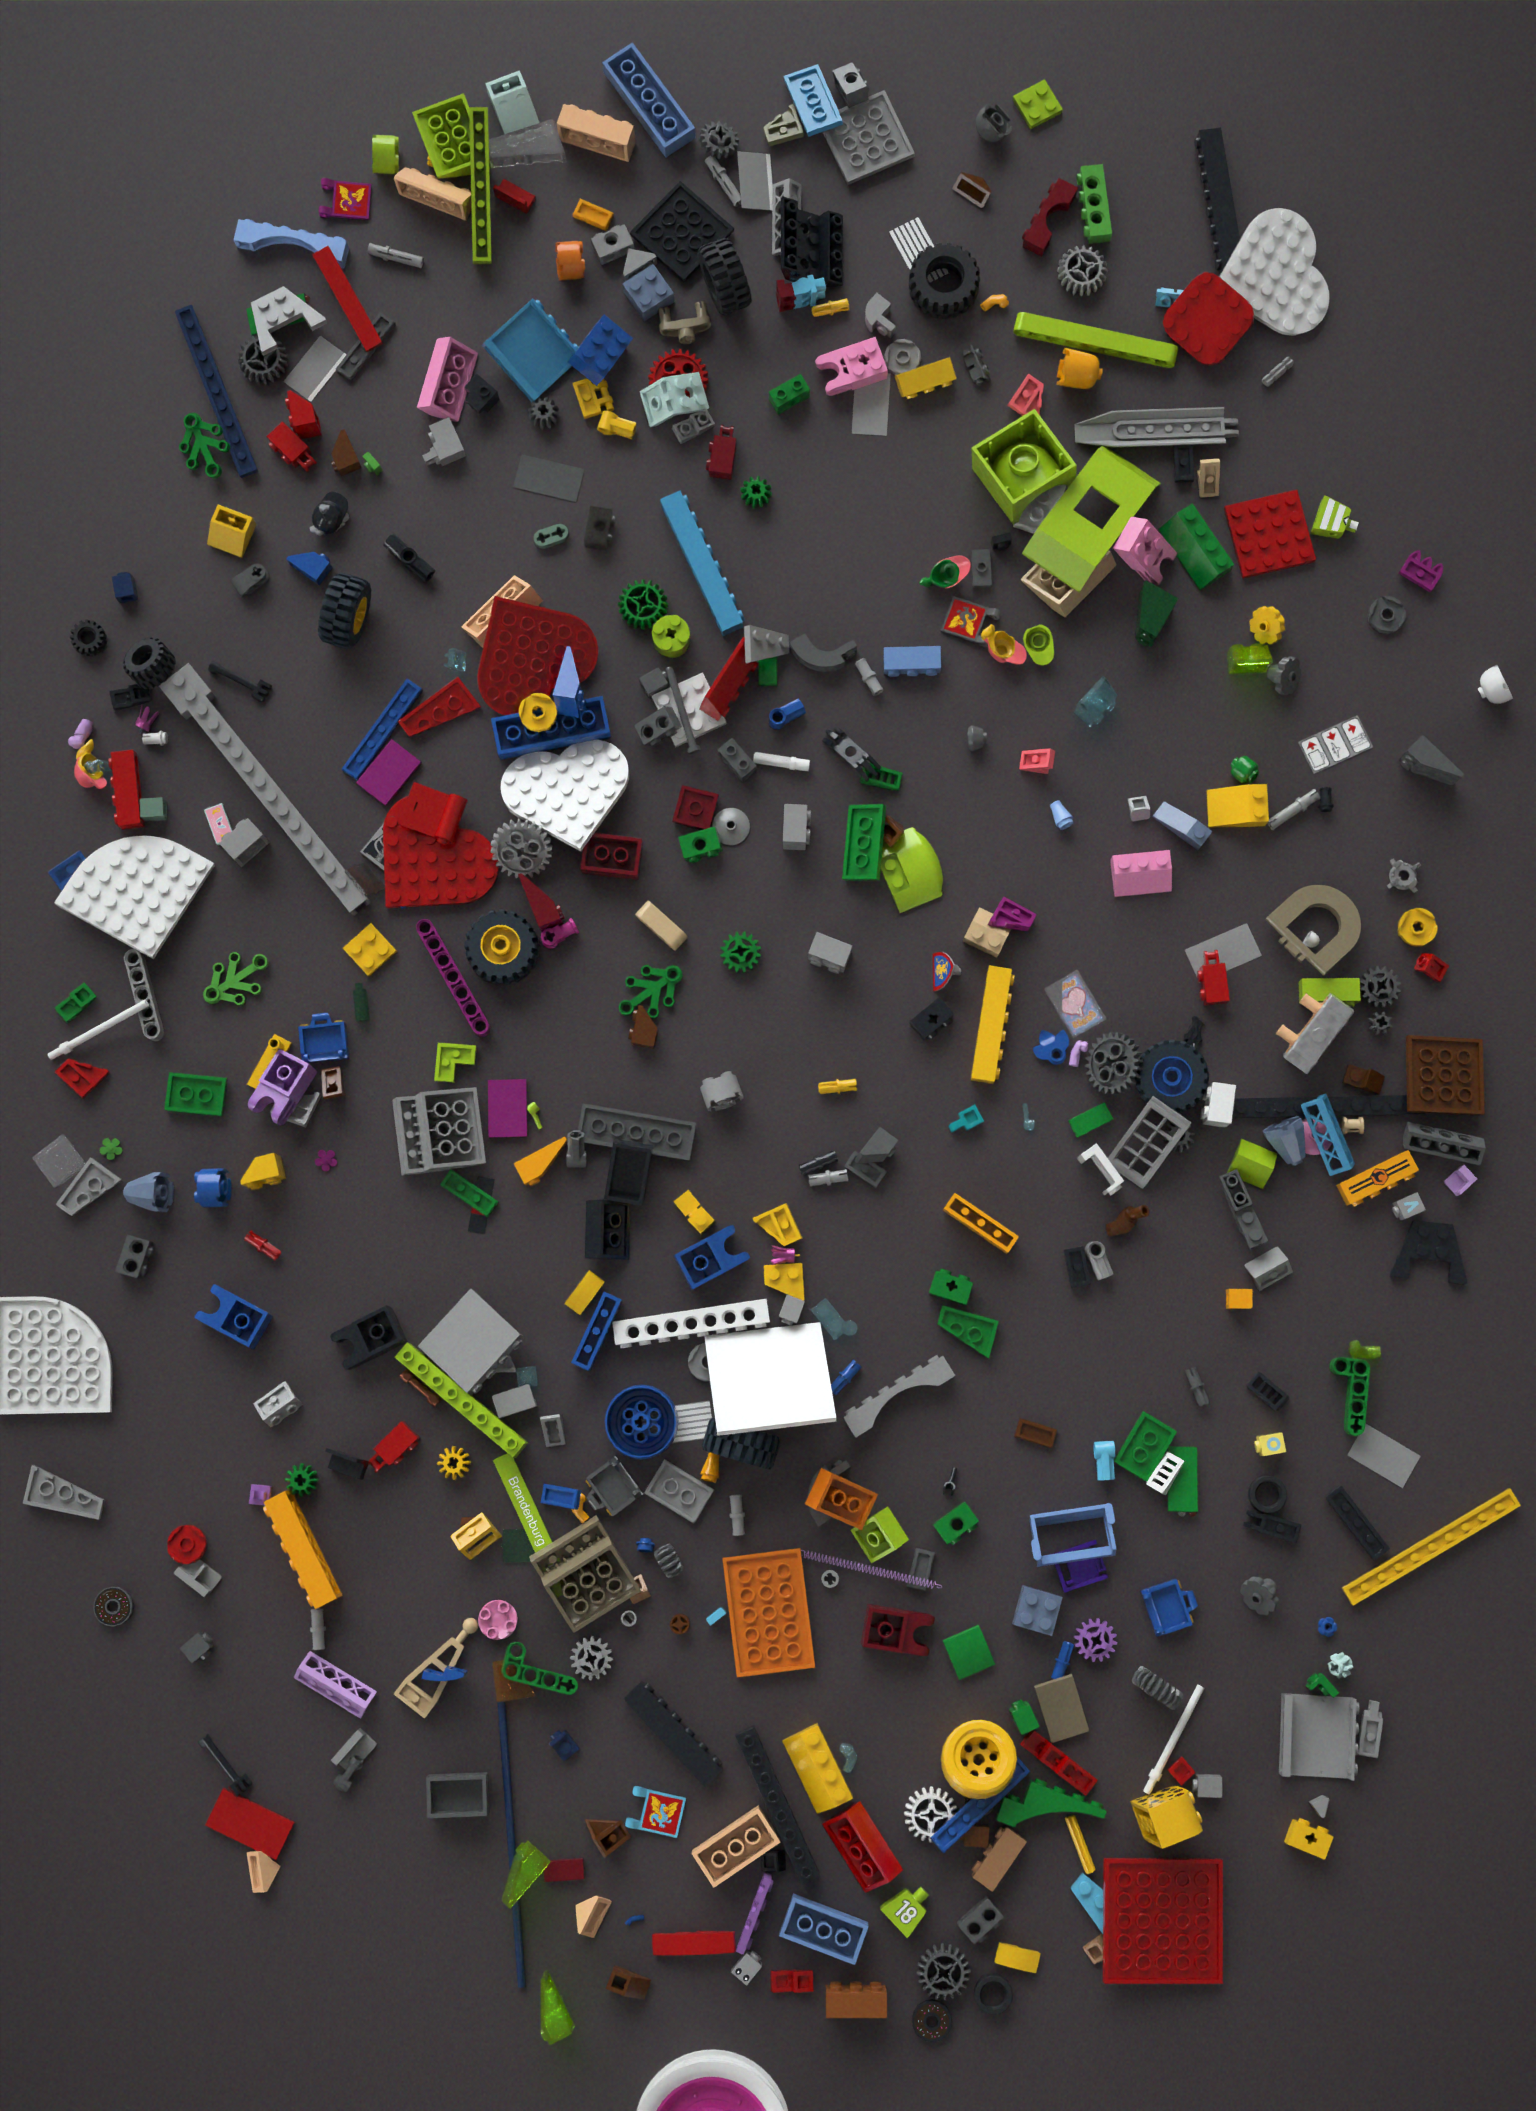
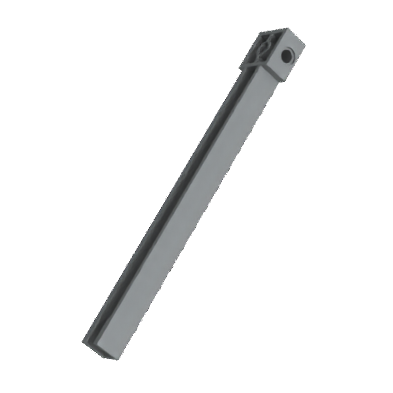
M187 663L165 682L161 683L159 687L186 720L191 716L194 717L352 916L357 914L355 908L363 902L366 906L369 905L371 901L210 701L216 696L192 666Z

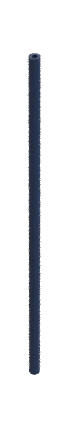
M505 1701L497 1702L516 1968L518 1988L526 1987L508 1732Z

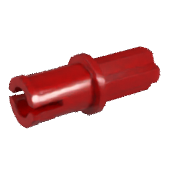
M252 1230L244 1238V1241L257 1248L258 1252H263L273 1260H277L281 1255V1251L270 1244L268 1239L261 1238Z

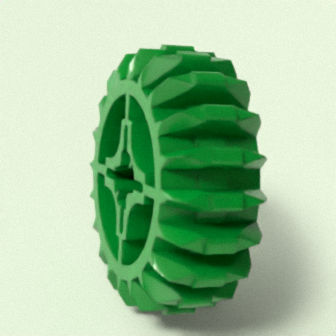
M645 579L641 580L642 584H638V581L635 580V586L628 583L629 590L623 588L622 592L624 595H619L621 601L618 602V607H620L618 611L619 614H623L622 620H627L628 626L634 623V629H637L638 625H641V630L645 629V625L652 629V623L655 624L658 621L657 619L662 618V614H667L665 608L668 607V602L665 601L668 598L667 595H663L664 589H659V584L652 586L651 580H649L648 584H645ZM639 592H643L641 596H638V597H635V596H634L635 594H637V593H639ZM650 593L657 598L658 606L649 600ZM646 599V606L644 605V607L640 608V603L642 604ZM628 603L637 609L636 616L629 611ZM648 612L653 613L648 617H643Z

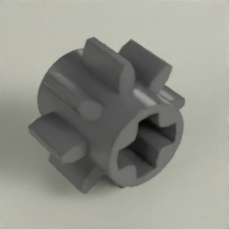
M1385 1011L1381 1015L1375 1012L1373 1013L1374 1019H1368V1022L1371 1023V1027L1368 1029H1373L1375 1035H1378L1380 1031L1385 1035L1387 1033L1386 1028H1392V1025L1389 1024V1020L1392 1017L1385 1016ZM1381 1020V1024H1383V1026L1379 1027V1023L1377 1021Z

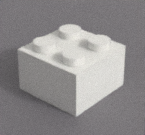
M1212 1082L1208 1085L1202 1100H1205V1106L1201 1108L1200 1119H1203V1125L1227 1127L1231 1124L1236 1085Z

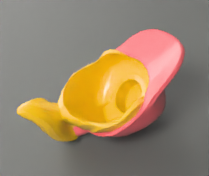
M990 624L989 627L982 631L981 638L988 644L989 653L996 661L1000 663L1009 662L1016 665H1021L1025 662L1026 650L1013 637L1004 631L995 632L993 624Z
M90 739L76 754L77 762L74 768V775L78 783L85 788L95 786L98 789H103L106 787L107 781L103 777L98 760L91 754L94 749V743Z

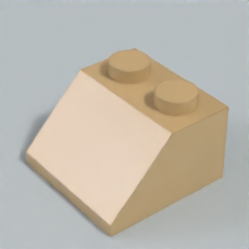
M979 907L963 942L997 958L1011 929L989 926L988 923L993 914Z

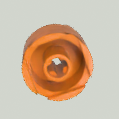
M582 241L556 242L555 252L558 253L556 266L559 281L585 278Z

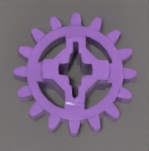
M1096 1618L1095 1623H1093L1092 1619H1088L1089 1624L1086 1625L1082 1622L1083 1628H1076L1079 1635H1074V1638L1078 1640L1074 1645L1075 1647H1080L1078 1650L1079 1654L1085 1653L1084 1659H1088L1091 1656V1661L1095 1662L1098 1657L1099 1661L1102 1662V1656L1105 1655L1107 1658H1110L1108 1652H1115L1112 1645H1117V1642L1113 1640L1117 1634L1111 1633L1113 1627H1106V1621L1100 1624L1099 1618ZM1091 1627H1098L1095 1631H1087ZM1105 1631L1108 1635V1643L1104 1640ZM1097 1635H1099L1098 1639L1100 1640V1642L1094 1643V1645H1092V1636L1097 1637ZM1083 1637L1087 1640L1086 1649L1083 1645ZM1099 1648H1103V1649H1104V1650H1103L1102 1652H1100V1653H1093V1652H1095L1096 1649H1099Z

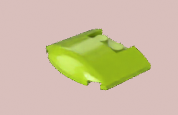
M913 827L904 830V834L893 848L883 840L881 871L899 913L942 897L943 875L938 857L928 840L922 834L915 831L916 829Z

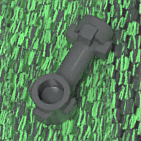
M353 1755L352 1758H349L347 1770L343 1775L339 1773L333 1782L335 1788L341 1792L342 1790L347 1792L352 1784V1781L349 1779L356 1769L360 1771L363 1766V1759L361 1757Z

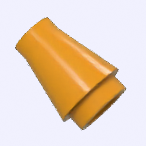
M708 1453L700 1473L702 1475L701 1480L716 1483L717 1478H719L720 1455Z

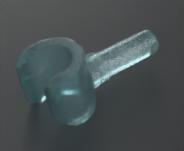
M1027 1103L1022 1104L1024 1112L1023 1128L1033 1131L1035 1120L1029 1119Z

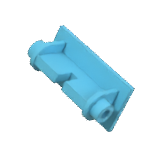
M1163 287L1157 289L1155 306L1170 307L1184 290H1177V293H1175L1174 289Z

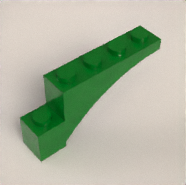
M1036 1778L1035 1781L1030 1779L1022 1802L1020 1797L1013 1794L1004 1796L995 1816L997 1821L1016 1827V1824L1021 1821L1047 1813L1078 1812L1104 1819L1107 1811L1102 1808L1103 1804L1092 1800L1089 1803L1084 1801L1085 1797L1073 1793L1071 1796L1065 1793V1789L1059 1786H1054V1788L1046 1786L1047 1782Z

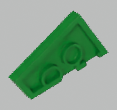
M942 1305L937 1325L989 1359L999 1321Z

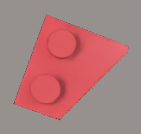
M1028 373L1007 406L1021 416H1024L1033 409L1040 414L1044 384Z

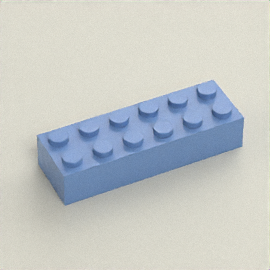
M633 42L602 62L604 74L665 158L696 138L695 127Z

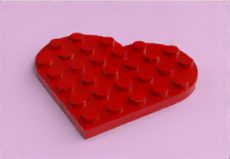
M494 596L477 674L479 692L485 703L499 714L510 715L519 713L521 702L531 696V694L543 693L550 696L552 688H555L567 646L571 647L579 682L581 683L586 680L594 670L598 659L597 640L589 625L579 617L569 613Z
M408 796L396 802L387 813L383 825L386 908L468 904L483 898L493 888L498 877L499 866L496 867L498 860H492L494 853H490L493 846H491L490 841L476 831L461 829L458 826L453 842L447 845L440 844L436 841V838L398 825Z

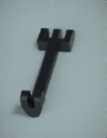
M211 661L208 667L210 673L215 675L218 672L253 690L254 692L251 696L261 702H264L265 698L259 694L267 696L269 693L262 689L263 686L267 689L272 687L271 684L261 679L258 684H255L220 666L215 661Z
M209 1734L198 1741L201 1748L205 1746L208 1748L233 1781L228 1788L236 1797L240 1795L236 1787H239L242 1792L246 1790L242 1782H245L248 1787L253 1784L246 1773L240 1777L213 1743Z

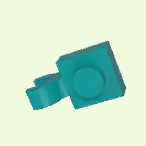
M974 1104L959 1112L957 1115L960 1119L949 1124L948 1127L951 1133L963 1126L968 1131L983 1123L984 1120Z

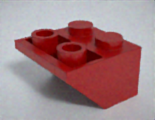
M291 390L287 391L288 398H285V402L291 415L288 417L293 432L297 433L300 439L322 435L319 417L313 405Z

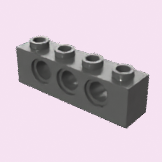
M1407 1122L1402 1137L1404 1149L1481 1165L1486 1150L1484 1138Z

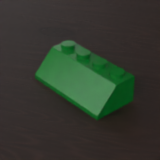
M1193 503L1176 513L1158 529L1160 534L1177 552L1176 557L1199 590L1204 589L1231 572L1234 566L1233 561Z

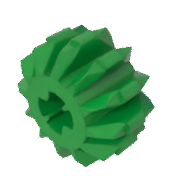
M757 476L756 480L750 477V483L744 481V487L740 489V492L743 493L741 499L746 500L745 504L747 506L752 503L753 509L756 508V504H759V507L762 508L763 502L768 504V498L772 497V492H770L771 485H766V479L760 481V476Z
M301 1463L299 1468L297 1465L292 1466L294 1472L287 1471L291 1478H285V1482H290L291 1484L287 1485L286 1488H294L291 1493L292 1495L298 1492L299 1497H303L304 1491L307 1495L311 1494L309 1488L316 1490L317 1487L312 1483L319 1482V1479H313L317 1471L310 1473L311 1465H308L305 1469V1464ZM300 1475H302V1478H306V1482L302 1483L303 1486L301 1482H298V1478H301Z

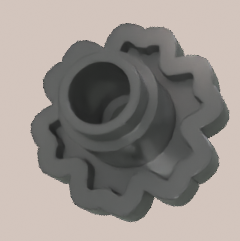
M1284 657L1279 664L1270 666L1268 670V679L1276 684L1275 690L1279 694H1292L1297 689V683L1301 679L1302 670L1299 668L1300 661L1295 657Z
M1252 1576L1241 1585L1240 1592L1245 1596L1243 1601L1250 1609H1255L1258 1614L1268 1615L1278 1607L1279 1598L1275 1595L1277 1593V1585L1273 1580Z

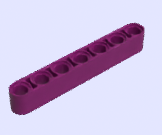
M421 919L416 925V930L475 1034L480 1037L487 1036L491 1030L487 1018L435 926L430 920ZM424 925H430V931L427 933H422L421 928ZM438 941L440 943L439 947L431 949L430 945L432 942ZM443 957L449 958V962L445 966L439 964ZM451 974H458V979L455 982L449 981ZM461 990H466L467 996L463 999L458 998V993ZM471 1006L477 1008L474 1015L467 1014V1010ZM479 1023L486 1024L484 1031H477L476 1027Z

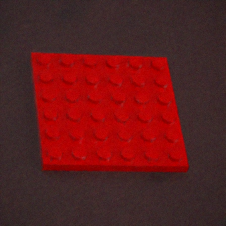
M1104 1858V1984H1223L1222 1859Z

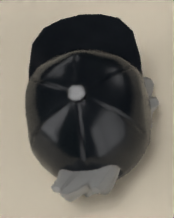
M334 491L329 492L315 507L312 514L313 526L310 527V532L319 536L332 534L345 525V522L349 520L347 513L348 501L342 494Z

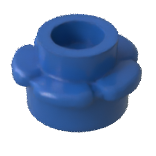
M640 1538V1541L636 1542L637 1551L644 1553L653 1552L655 1544L652 1543V1539Z
M1331 1617L1322 1618L1318 1622V1631L1321 1635L1331 1637L1337 1631V1624L1334 1623V1619Z

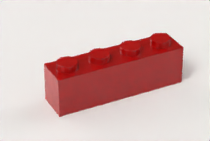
M133 749L111 752L109 767L113 772L110 782L115 795H112L113 805L116 806V813H114L115 824L122 830L145 827L144 820L140 817V799H142L138 754Z

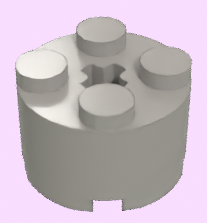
M731 1071L722 1073L721 1077L715 1079L709 1077L702 1081L703 1085L700 1087L708 1111H711V1108H715L716 1111L723 1110L735 1105V1100L738 1098L740 1101L744 1099L737 1077Z

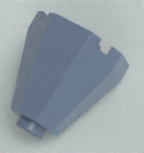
M1299 1116L1281 1120L1282 1123L1278 1125L1274 1123L1264 1129L1263 1134L1287 1164L1294 1166L1303 1162L1302 1159L1306 1157L1304 1124Z
M153 1172L128 1182L123 1190V1195L129 1203L150 1211L167 1212L169 1209L166 1207L173 1203L174 1185L173 1182L168 1181L167 1178H170L168 1173Z

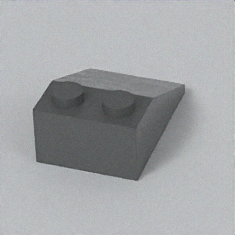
M1424 735L1399 758L1401 765L1406 770L1452 786L1464 775Z

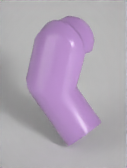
M1082 1040L1076 1042L1070 1054V1066L1078 1067L1081 1051L1086 1052L1088 1050L1087 1042H1082Z

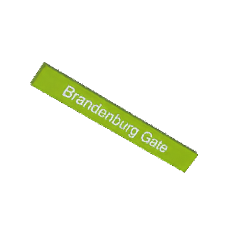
M507 1453L494 1459L493 1462L536 1553L552 1543V1540L515 1459ZM550 1563L548 1567H553L554 1563ZM560 1581L552 1585V1588L557 1597L563 1595Z

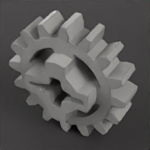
M591 1636L590 1641H588L585 1637L583 1638V1644L579 1641L576 1643L578 1649L572 1648L571 1650L575 1653V1655L570 1656L571 1660H575L571 1667H577L575 1673L581 1672L582 1679L586 1675L589 1676V1680H592L594 1675L597 1679H600V1673L606 1675L605 1668H611L608 1661H612L613 1657H610L608 1654L612 1652V1649H606L607 1642L601 1644L602 1638L595 1641L594 1636ZM591 1645L598 1646L601 1650H594ZM584 1647L585 1654L579 1659V1653ZM589 1652L592 1656L596 1655L597 1657L594 1660V1664L592 1663V1661H587V1658L589 1657ZM605 1657L604 1664H603V1666L599 1669V1664H598V1663H599L600 1659H602V1658ZM586 1665L590 1667L591 1671L583 1669L582 1666Z

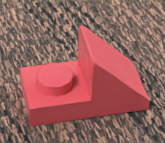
M1050 748L1022 751L1019 769L1048 774L1049 769H1053L1055 750Z

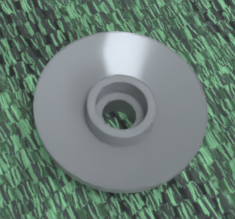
M723 809L713 819L712 827H716L720 841L725 845H737L743 842L749 834L750 823L748 817L739 809ZM729 822H733L734 827L729 828L727 824Z

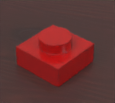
M1182 1756L1167 1769L1181 1786L1196 1773Z

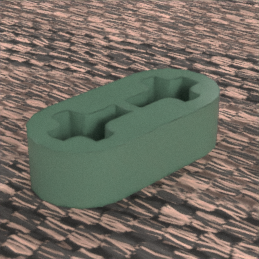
M556 524L541 529L534 534L535 545L538 548L545 549L563 543L569 537L568 529L563 524ZM557 530L564 532L562 537L556 535L558 534ZM542 535L546 538L544 543L538 541Z

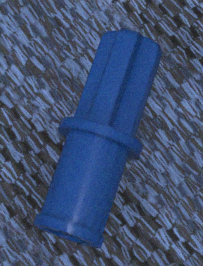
M852 1360L843 1372H839L840 1375L831 1384V1390L834 1395H837L847 1383H851V1379L862 1368L858 1363L856 1364L855 1360Z
M1068 1641L1062 1643L1058 1658H1055L1056 1664L1051 1678L1057 1679L1065 1675L1067 1666L1070 1665L1069 1660L1074 1644Z

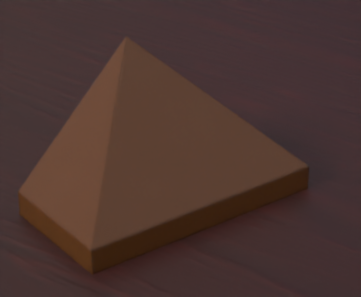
M963 172L959 174L952 188L982 209L992 193L984 178Z
M886 814L883 840L893 848L904 834V829L900 823Z

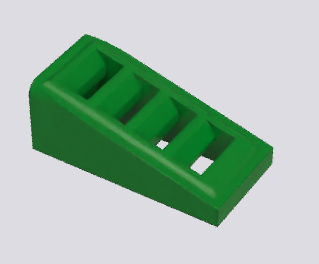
M869 763L876 773L879 772L878 780H875L876 776L872 774L868 781L862 776L860 778V783L899 791L903 773L885 767L878 770L872 763ZM863 767L862 770H863V771L866 773V775L868 776V775H869V771ZM884 774H887L886 782H883ZM892 776H895L894 782H893V785H892V784H890L891 777H892Z

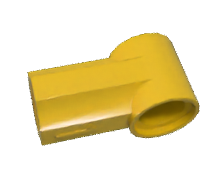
M603 411L597 430L606 435L616 434L632 439L637 423L619 418L613 412Z

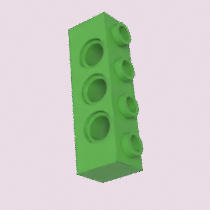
M1103 164L1081 166L1076 179L1077 185L1081 187L1079 202H1083L1081 217L1082 220H1085L1086 224L1083 227L1084 237H1087L1088 244L1110 242L1112 229ZM1088 185H1093L1095 188L1090 189ZM1095 202L1097 206H1092L1090 203ZM1092 220H1098L1100 223L1095 224Z

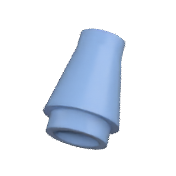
M1060 800L1050 805L1056 827L1064 830L1074 823L1072 815L1061 804Z

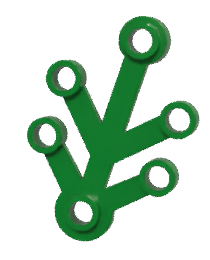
M196 413L187 414L183 421L186 432L183 441L179 444V450L182 453L189 454L191 452L189 459L186 461V466L191 470H196L199 467L197 459L201 450L207 463L205 467L206 475L216 479L221 476L222 468L215 463L208 445L226 453L230 450V444L225 440L219 441L203 436L201 429L210 431L215 436H221L223 428L218 424L212 425L203 422L200 415ZM194 433L196 440L192 448L190 441Z
M649 965L642 966V976L649 977L654 975L662 977L657 982L628 976L625 980L628 988L642 987L647 989L630 1001H621L619 1004L620 1013L624 1016L631 1015L634 1012V1007L652 995L651 1005L647 1013L650 1018H657L659 1016L658 1004L661 988L668 984L667 994L663 998V1004L665 1007H672L675 1003L673 998L675 984L679 983L683 976L678 966L671 965L665 970L651 968ZM649 968L650 973L644 974L643 969ZM671 972L677 974L675 978H670L669 975ZM629 979L635 981L633 985H628ZM667 998L672 999V1003L670 1005H667L665 1003V1000ZM625 1005L630 1006V1010L628 1012H625L623 1010V1007ZM652 1009L657 1011L655 1016L650 1015Z

